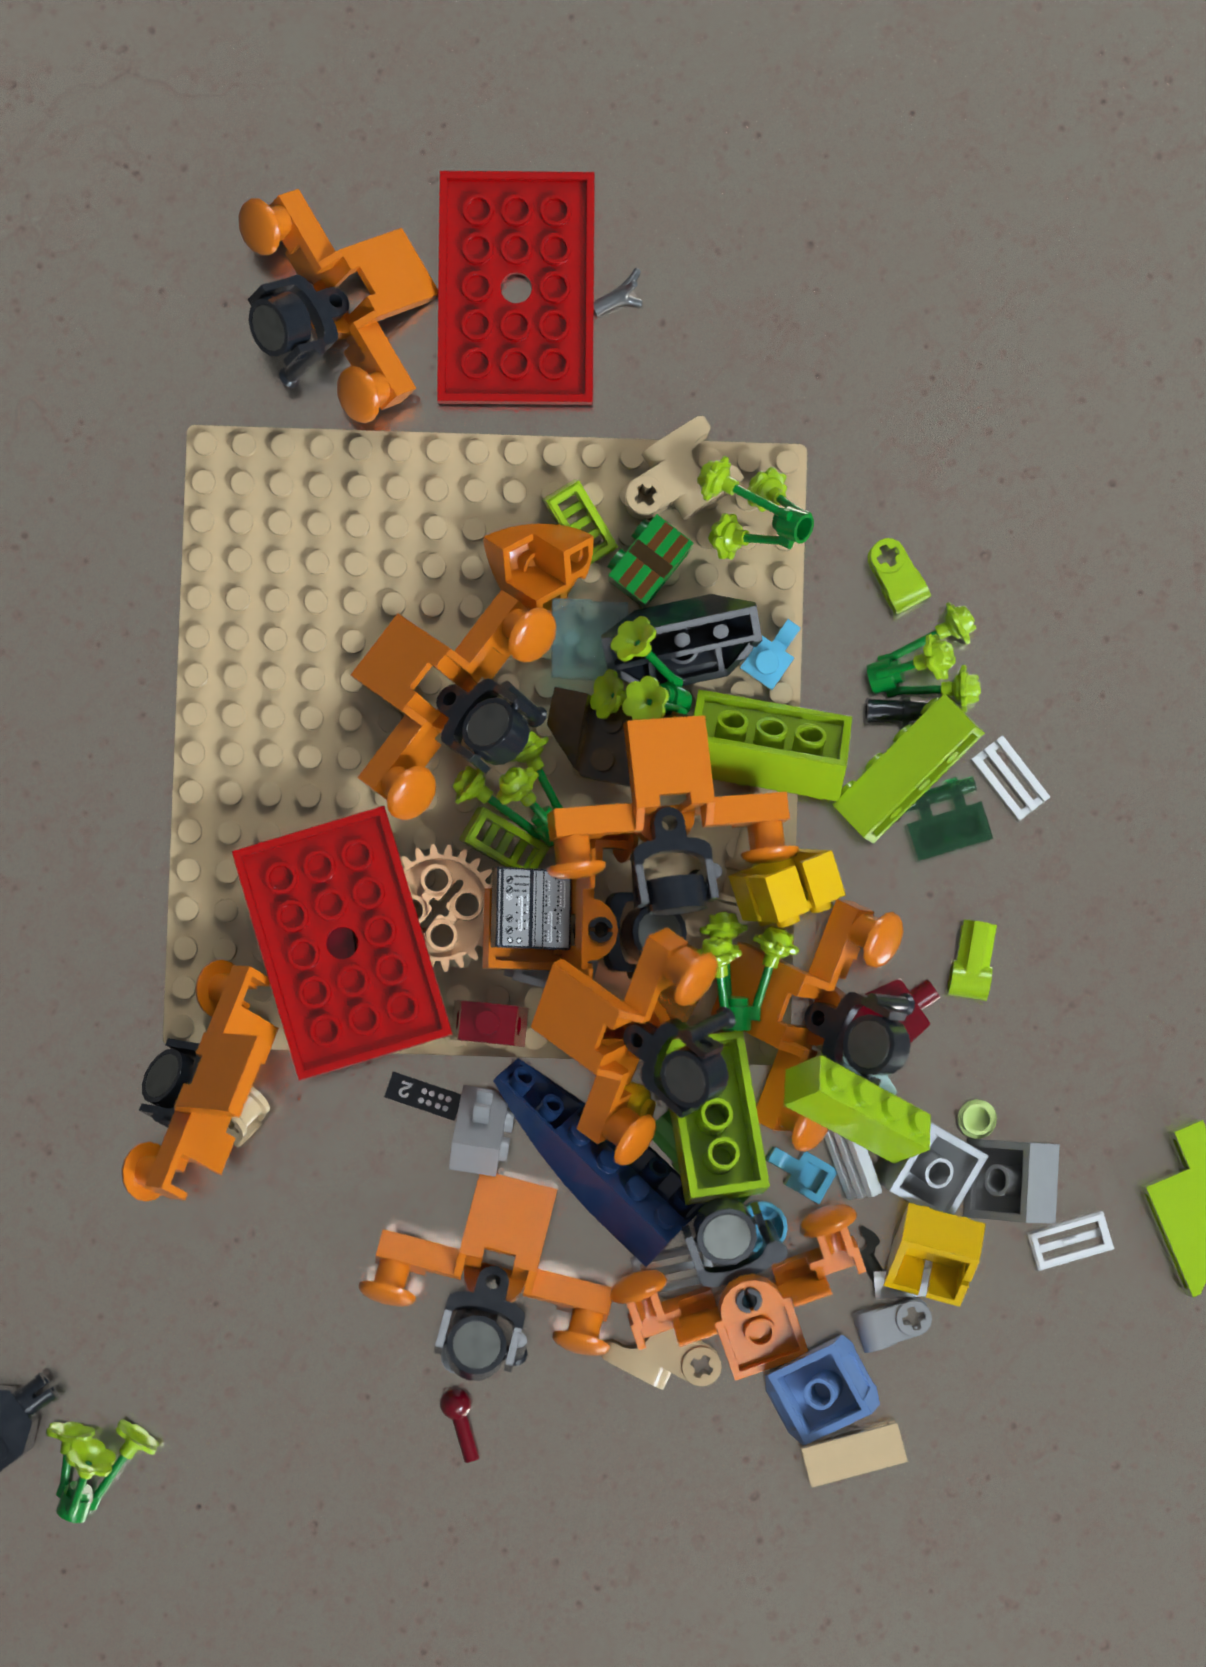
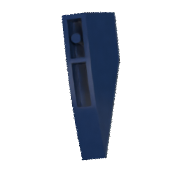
M517 1058L493 1080L526 1135L562 1183L588 1212L645 1267L682 1231L681 1227L688 1225L696 1217L701 1207L707 1203L685 1205L681 1176L650 1146L631 1164L622 1166L615 1163L616 1145L607 1139L596 1144L577 1130L586 1103L521 1059Z

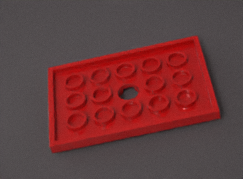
M440 171L438 404L593 405L595 172ZM510 275H523L531 283V294L525 301L512 303L502 295V283Z
M385 806L231 851L299 1081L453 1035ZM338 928H348L358 938L356 952L346 959H338L332 956L327 948L328 937L331 932Z

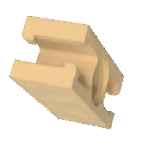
M895 1419L818 1439L804 1446L799 1445L808 1480L812 1488L908 1462L898 1423Z

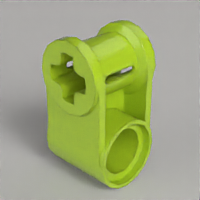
M884 538L874 544L867 556L868 566L880 585L886 602L896 616L931 597L925 580L916 567H914L899 541L893 538ZM881 548L886 553L894 552L895 557L891 561L892 567L887 562L882 564L878 562L877 558L882 554Z

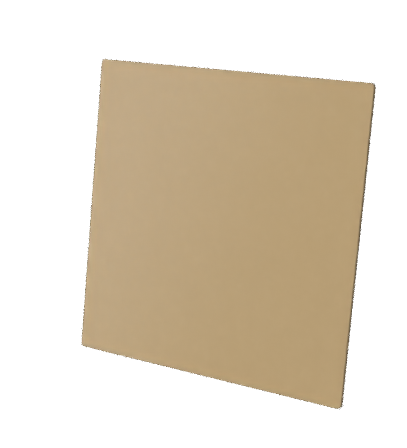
M192 425L188 428L163 1042L165 1044L168 1038L200 1043L204 1032H207L212 1017L200 1008L196 999L195 986L198 975L210 962L223 959L232 962L234 965L251 966L268 976L231 851L385 806L400 858L404 855L411 862L415 861L416 848H419L424 856H430L431 844H435L439 855H444L447 845H452L454 857H458L460 852L466 849L468 851L466 862L470 864L478 857L482 860L478 868L479 873L488 869L492 870L493 867H504L459 840L461 834L478 807H485L521 830H525L488 802L484 804L476 797L459 804L455 802L457 793L452 785L458 773L465 770L466 766H471L476 770L478 768L445 745L441 740V733L437 735L435 740L442 746L425 766L435 777V796L430 806L420 816L410 820H400L393 817L388 811L387 800L357 778L405 714L360 684L350 674L397 613L455 651L501 591L490 568L483 537L495 531L518 525L556 524L542 499L572 480L580 481L617 543L618 548L591 564L585 579L578 578L568 594V598L572 603L556 620V636L550 649L541 658L533 662L523 663L510 655L492 680L499 685L504 681H509L537 707L541 706L546 709L547 718L545 722L538 727L533 728L529 726V729L535 732L540 739L545 736L549 738L548 743L543 746L544 750L540 755L545 765L542 769L560 804L564 808L632 803L630 787L582 777L547 726L554 687L588 693L592 696L595 679L598 676H603L607 670L601 635L634 610L643 609L608 581V575L611 570L607 568V565L620 549L627 552L636 541L631 535L642 521L632 518L627 513L624 506V497L629 483L650 469L641 454L659 440ZM702 441L692 450V458L699 469L708 463L709 460L716 461L720 460L723 456L729 457L731 465L738 467L745 477L739 485L745 489H748L751 478L756 476L758 472H766L769 467L776 468L777 472H783L786 475L784 482L787 486L786 498L801 509L806 510L807 449L804 445ZM639 491L636 502L638 504L645 502L650 506L653 495L651 493L644 495ZM737 494L725 495L686 520L682 518L674 505L659 514L660 517L694 542L691 552L647 607L707 594H715L755 602L761 634L771 642L775 639L787 619L801 627L794 640L786 649V652L793 656L794 660L773 690H770L740 669L746 660L745 658L729 676L682 686L692 695V706L687 715L694 716L698 689L800 707L805 542L802 544L794 542L791 549L780 545L749 543L747 546H742L736 551L733 560L727 558L719 559L718 552L709 542L708 536L712 525L720 521L723 513L729 515L736 514L738 523L743 527V530L749 531L750 534L779 536L772 527L774 513L768 510L760 512L757 507L748 505L747 499ZM573 495L558 506L562 511L577 502L578 499ZM581 509L566 518L570 525L587 513L584 509ZM590 522L579 530L589 532L595 526ZM601 535L594 538L593 548L604 541ZM432 666L414 691L437 710L436 700L439 693L445 687L455 684ZM623 680V683H624V689H623V690H626V688H627L629 682ZM462 739L461 745L469 751H471L472 753H475L466 745L464 739ZM518 761L502 765H492L485 762L491 768L487 774L484 773L486 778L485 786L493 791L492 795L496 797L500 790L499 778L502 774H505L511 767H521L524 770L528 766L526 763ZM537 778L532 789L537 797L536 802L541 808L549 805L553 809ZM712 779L714 797L748 795L751 793V787H753ZM761 788V793H765L766 790L771 791L773 793L777 792L775 790ZM787 793L790 820L783 823L785 846H796L798 794ZM686 794L659 796L660 806L679 805L687 799ZM511 801L505 804L534 825L531 819L535 813L529 806H523L520 801ZM701 815L695 816L694 825L687 837L704 839L710 844L713 863L719 864L722 868V875L716 879L718 892L721 893L727 874V869L724 865L728 858H733L741 828H732L731 825L702 828ZM485 821L476 839L479 841L483 839L491 825L490 822ZM662 821L663 827L668 830V825ZM499 829L489 847L494 850L496 849L505 833L504 830ZM515 836L513 837L504 856L510 857L520 839ZM640 838L638 841V845L644 843V841H642ZM528 844L517 864L523 867L534 847ZM554 846L549 848L538 869H546L556 865ZM603 849V861L606 862V865L602 872L595 874L594 899L605 903L608 896L612 893L633 892L631 860L626 863H619L614 857L612 849ZM658 854L645 859L643 863L645 880L689 874L692 870H701V862L697 857L690 854ZM434 870L426 878L427 887L432 891H441L448 883V876L442 870ZM492 874L486 880L487 884H492ZM458 880L443 901L438 902L434 899L431 902L430 906L434 911L421 925L423 934L439 914L444 917L449 914L450 911L446 905L463 886L462 880ZM466 894L459 898L456 908L459 914L471 916L477 912L479 902L475 896ZM413 900L418 919H420L423 914L422 904ZM717 900L707 903V909L681 914L686 924V941L689 942L687 946L694 951L702 949V942L710 938L709 935L702 934L699 930L700 927L709 924L710 914L715 915L720 912L735 913L739 923L748 925L747 931L739 934L732 940L733 945H737L738 942H746L761 949L760 944L753 940L754 936L763 935L768 927H777V923L759 926V923L756 921H744L741 918L738 907ZM627 902L620 919V931L624 918L628 912L634 909V902ZM571 915L570 946H575L573 928L576 915ZM794 924L778 927L794 935ZM447 925L437 926L432 932V941L438 947L448 946L454 938L453 930ZM594 927L589 929L590 931H594L595 933ZM620 935V946L625 961L629 964H638V961L627 954L622 945ZM479 945L475 948L479 960L475 961L468 954L463 956L464 968L462 969L455 960L450 961L448 972H444L441 962H436L434 972L450 1026L452 1027L454 1000L529 1008L525 1047L450 1040V1036L395 1052L398 1054L573 1059L531 1028L544 988L512 980L511 977L504 976L505 969L483 968V948ZM793 955L780 958L793 965ZM603 957L595 960L599 962L594 981L624 1002L631 983L627 972H612L608 970ZM714 978L704 995L692 1005L682 1006L675 1002L677 985L674 983L672 986L660 991L657 1001L665 1008L670 1020L679 1018L689 1026L712 1016L710 1014L718 996L716 978ZM271 985L270 987L258 986L257 990L248 989L244 1001L251 1004L249 1011L279 1028L271 1050H290ZM792 995L782 1019L787 1024H791ZM720 1029V1030H718V1031H716V1032H714V1033H712V1034L724 1033V1032H731V1031H730V1030ZM743 1031L749 1065H773L779 1049Z

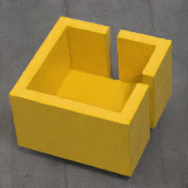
M799 849L798 854L791 859L770 864H756L728 876L742 920L756 921L759 923V926L777 923V927H786L800 921L799 915L808 912L809 909L811 913L826 911L834 906L832 901L846 896L832 850Z
M908 1203L890 1249L883 1286L918 1295L925 1260L932 1261L926 1298L960 1307L968 1290L969 1282H971L980 1262L986 1224L967 1217L934 1210L928 1206Z

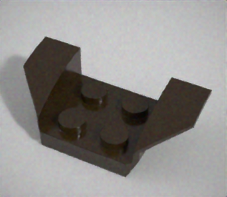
M554 687L547 726L573 767L584 778L630 787L623 724L628 720H632V716L626 715L620 705L617 712L611 713L607 719H600L596 715V710L591 708L590 694ZM671 712V715L665 714L663 718L687 717L690 715Z

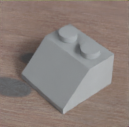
M931 1121L929 1151L895 1164L880 1157L874 1169L880 1185L912 1204L928 1206L934 1210L954 1215L986 1162L988 1155Z
M968 1138V1144L987 1154L988 1158L965 1195L964 1217L1022 1223L1056 1224L1060 1144Z

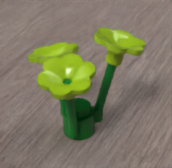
M644 616L637 617L633 622L626 621L622 623L618 628V635L613 638L610 645L611 649L617 653V657L621 661H628L634 656L645 657L667 679V682L659 684L656 678L645 676L640 682L632 681L628 684L626 690H623L624 683L622 679L618 678L617 672L607 669L603 676H598L595 679L593 685L594 693L591 696L590 705L592 709L596 710L597 717L607 719L611 713L617 712L620 705L626 715L632 716V720L663 718L665 714L671 715V712L687 715L692 706V695L688 690L682 688L683 678L674 675L651 651L649 643L655 638L656 629L650 625L649 620Z
M121 1419L115 1430L125 1439V1442L119 1449L120 1455L116 1460L115 1453L106 1449L102 1441L92 1439L95 1435L94 1428L83 1426V1424L78 1422L50 1423L46 1429V1435L61 1441L60 1453L63 1454L60 1484L56 1492V1496L60 1498L56 1508L59 1517L71 1523L85 1522L89 1511L97 1510L101 1497L127 1459H132L137 1450H143L148 1454L154 1455L159 1446L158 1441L150 1436L143 1427ZM73 1466L76 1467L79 1479L69 1484L70 1469ZM93 1475L104 1477L96 1491L92 1493L91 1486L86 1484L87 1480L92 1478Z

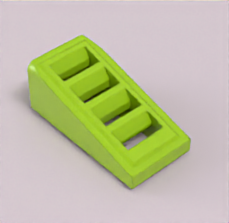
M572 480L542 499L557 525L581 529L590 522L594 524L595 528L587 533L593 535V538L601 535L604 541L593 548L591 564L618 548L617 543L579 480ZM575 495L578 501L561 511L558 505ZM584 509L587 514L569 525L566 518Z
M478 807L459 838L461 842L504 867L538 869L550 848L545 843L485 807ZM487 820L491 825L483 839L479 841L476 839V836ZM501 828L505 833L494 850L489 846ZM515 836L520 840L510 857L507 858L504 856V853ZM529 844L534 848L522 867L517 862Z

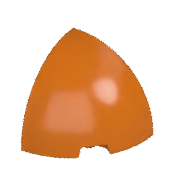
M518 525L495 531L483 537L486 556L499 588L519 600L528 610L544 608L550 611L555 620L571 605L572 601L568 598V594L578 578H586L593 555V535L564 525Z

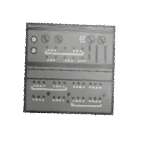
M493 867L491 948L570 950L572 879L551 877L546 869Z

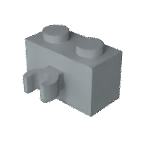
M463 1085L453 1134L449 1169L496 1177L499 1161H507L510 1138L503 1136L504 1132L512 1133L514 1114L508 1109V1104L498 1090Z

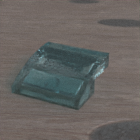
M553 598L552 615L556 620V636L551 645V678L595 681L598 676H603L607 670L601 635L628 615V602H595L592 599Z

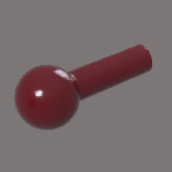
M461 1388L448 1389L440 1399L441 1411L453 1421L464 1462L476 1461L480 1457L467 1416L471 1409V1398Z

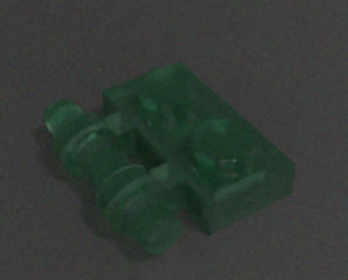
M973 776L960 780L957 777L945 780L944 785L928 789L906 811L917 810L920 818L918 821L906 824L917 862L993 839L982 801L971 805H966L965 794L977 791ZM948 799L951 800L954 810L933 816L930 805Z

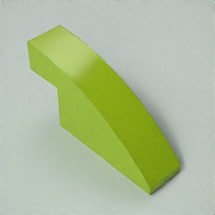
M1200 1119L1168 1131L1183 1168L1140 1186L1185 1293L1192 1298L1201 1295L1206 1283V1126L1204 1121Z

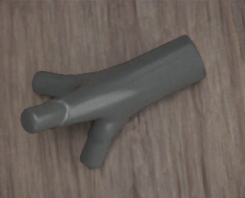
M634 268L631 275L620 286L594 300V311L597 316L619 305L642 306L643 301L629 295L638 286L637 279L641 273L640 269Z

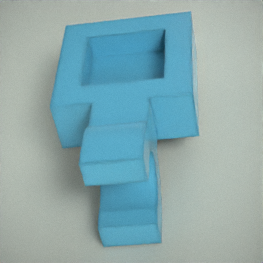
M787 619L772 642L762 635L763 641L753 648L740 669L770 690H773L794 660V657L787 653L786 649L794 640L801 627Z
M771 1146L765 1157L767 1162L789 1173L783 1183L784 1185L817 1204H820L837 1174L836 1168L807 1151L801 1152L798 1159H795L779 1148Z

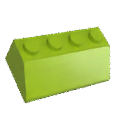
M698 689L694 716L705 715V719H707L706 728L712 779L839 802L847 768L852 716Z

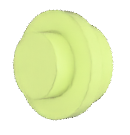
M974 1099L966 1102L959 1109L957 1123L963 1134L970 1138L981 1139L993 1132L997 1123V1115L994 1108L988 1102Z

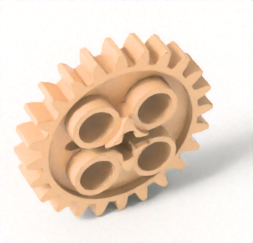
M431 844L430 856H424L422 851L416 848L415 861L411 862L404 855L401 856V860L405 867L404 872L412 899L420 902L423 907V914L419 919L420 925L433 913L434 909L430 904L434 899L438 902L443 901L458 880H462L464 883L446 905L450 911L446 917L439 914L423 934L433 969L436 962H441L444 972H448L450 961L455 960L461 969L464 968L463 956L467 954L475 961L479 960L475 948L478 945L483 948L484 889L492 888V884H487L486 882L491 876L492 870L488 869L479 873L478 868L482 860L478 857L470 864L466 862L468 855L466 849H463L458 857H454L452 845H447L444 855H439L435 844ZM434 870H442L448 876L446 887L438 892L430 890L426 884L428 874ZM466 894L475 896L479 902L477 912L471 916L459 914L456 908L459 898ZM440 925L451 927L454 933L452 942L445 947H438L432 941V932Z

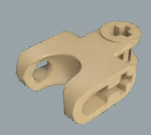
M697 416L651 445L641 454L650 469L629 483L626 490L624 506L632 518L643 521L645 518L650 520L656 514L659 515L674 505L682 518L686 520L728 494L723 491L716 497L713 496L710 500L705 501L701 494L702 488L697 483L700 469L694 463L692 450L707 438L711 429V425L705 416ZM731 465L730 477L739 481L740 485L745 477L738 467ZM639 491L644 495L649 493L653 495L650 506L645 502L639 504L636 502Z
M659 1296L660 1302L666 1300ZM674 1328L645 1338L646 1348L639 1350L637 1345L623 1344L614 1339L604 1341L610 1345V1350L606 1354L601 1355L605 1361L662 1390L671 1374L701 1387L714 1383L720 1376L722 1369L718 1353L709 1344L699 1340L679 1347ZM703 1355L708 1356L707 1362L711 1367L710 1370L702 1369L699 1374L694 1373L695 1367L691 1362L692 1359L700 1360Z

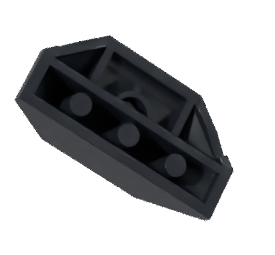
M707 594L634 610L601 635L607 669L615 670L618 677L629 683L632 681L640 682L645 676H652L658 680L659 684L667 682V679L645 657L634 656L628 661H621L617 657V653L610 646L613 638L618 635V628L622 623L626 621L633 622L640 616L646 617L650 625L656 629V636L649 643L651 651L674 675L683 678L682 686L729 676L747 657L753 647H757L763 641L755 602L715 594Z

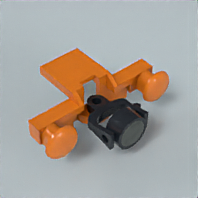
M299 189L278 195L270 205L259 198H251L243 203L238 215L239 230L243 241L252 251L259 255H271L276 252L280 241H282L287 249L285 254L297 275L261 284L247 299L251 305L248 319L250 332L259 348L269 356L276 357L290 352L283 360L287 367H283L279 372L281 382L291 388L298 386L300 377L337 340L346 339L349 347L343 353L351 366L344 369L338 377L337 397L347 415L357 422L368 423L376 418L379 413V407L381 410L402 403L417 388L377 321L429 303L438 297L437 286L403 229L399 228L335 251ZM358 272L371 295L367 296L349 314L350 304L348 297L337 287L349 275ZM313 328L316 331L317 340L308 342Z
M705 715L626 721L623 725L632 803L556 808L547 814L550 842H554L556 865L550 866L546 870L554 878L577 879L602 872L606 862L591 860L589 839L602 838L604 835L636 833L644 843L635 847L630 854L634 909L647 905L648 915L651 916L678 915L707 909V903L719 898L716 879L722 875V868L719 864L713 863L710 844L704 839L687 837L694 825L695 816L701 815L702 828L729 825L732 828L747 827L750 850L740 854L745 862L754 864L776 863L791 859L799 852L798 846H785L783 823L790 820L787 792L714 797ZM686 794L687 799L679 805L660 806L659 796ZM662 821L668 825V830L663 827ZM684 853L697 857L701 862V870L695 869L685 875L659 877L646 881L643 863L645 859L658 854Z

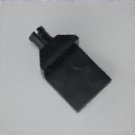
M42 1372L38 1373L34 1379L22 1388L17 1389L16 1386L0 1385V1472L33 1448L39 1420L38 1412L59 1398V1394L54 1386L47 1389L41 1395H36L37 1391L50 1382Z

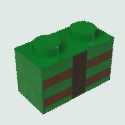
M658 514L655 515L651 522L645 518L631 535L636 541L628 551L625 552L623 549H620L607 565V568L611 570L608 575V581L642 608H646L691 552L694 542Z

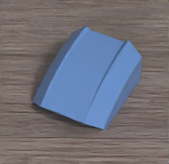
M840 1335L765 1375L768 1396L788 1433L803 1446L871 1415L880 1405L877 1386L871 1380L855 1350L854 1344L844 1335Z

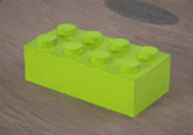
M743 1031L708 1035L724 1044L720 1053L727 1064L729 1077L727 1087L723 1093L702 1104L698 1110L681 1119L669 1108L685 1205L709 1202L723 1197L737 1198L763 1194L770 1187ZM680 1039L672 1040L666 1056L685 1046V1044Z

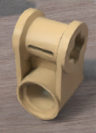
M254 1087L250 1090L240 1118L232 1117L226 1133L236 1138L234 1145L237 1148L254 1134L270 1111L269 1103Z

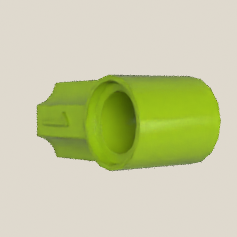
M963 919L956 960L952 961L948 978V995L987 1001L992 981L993 967L990 966L997 925Z

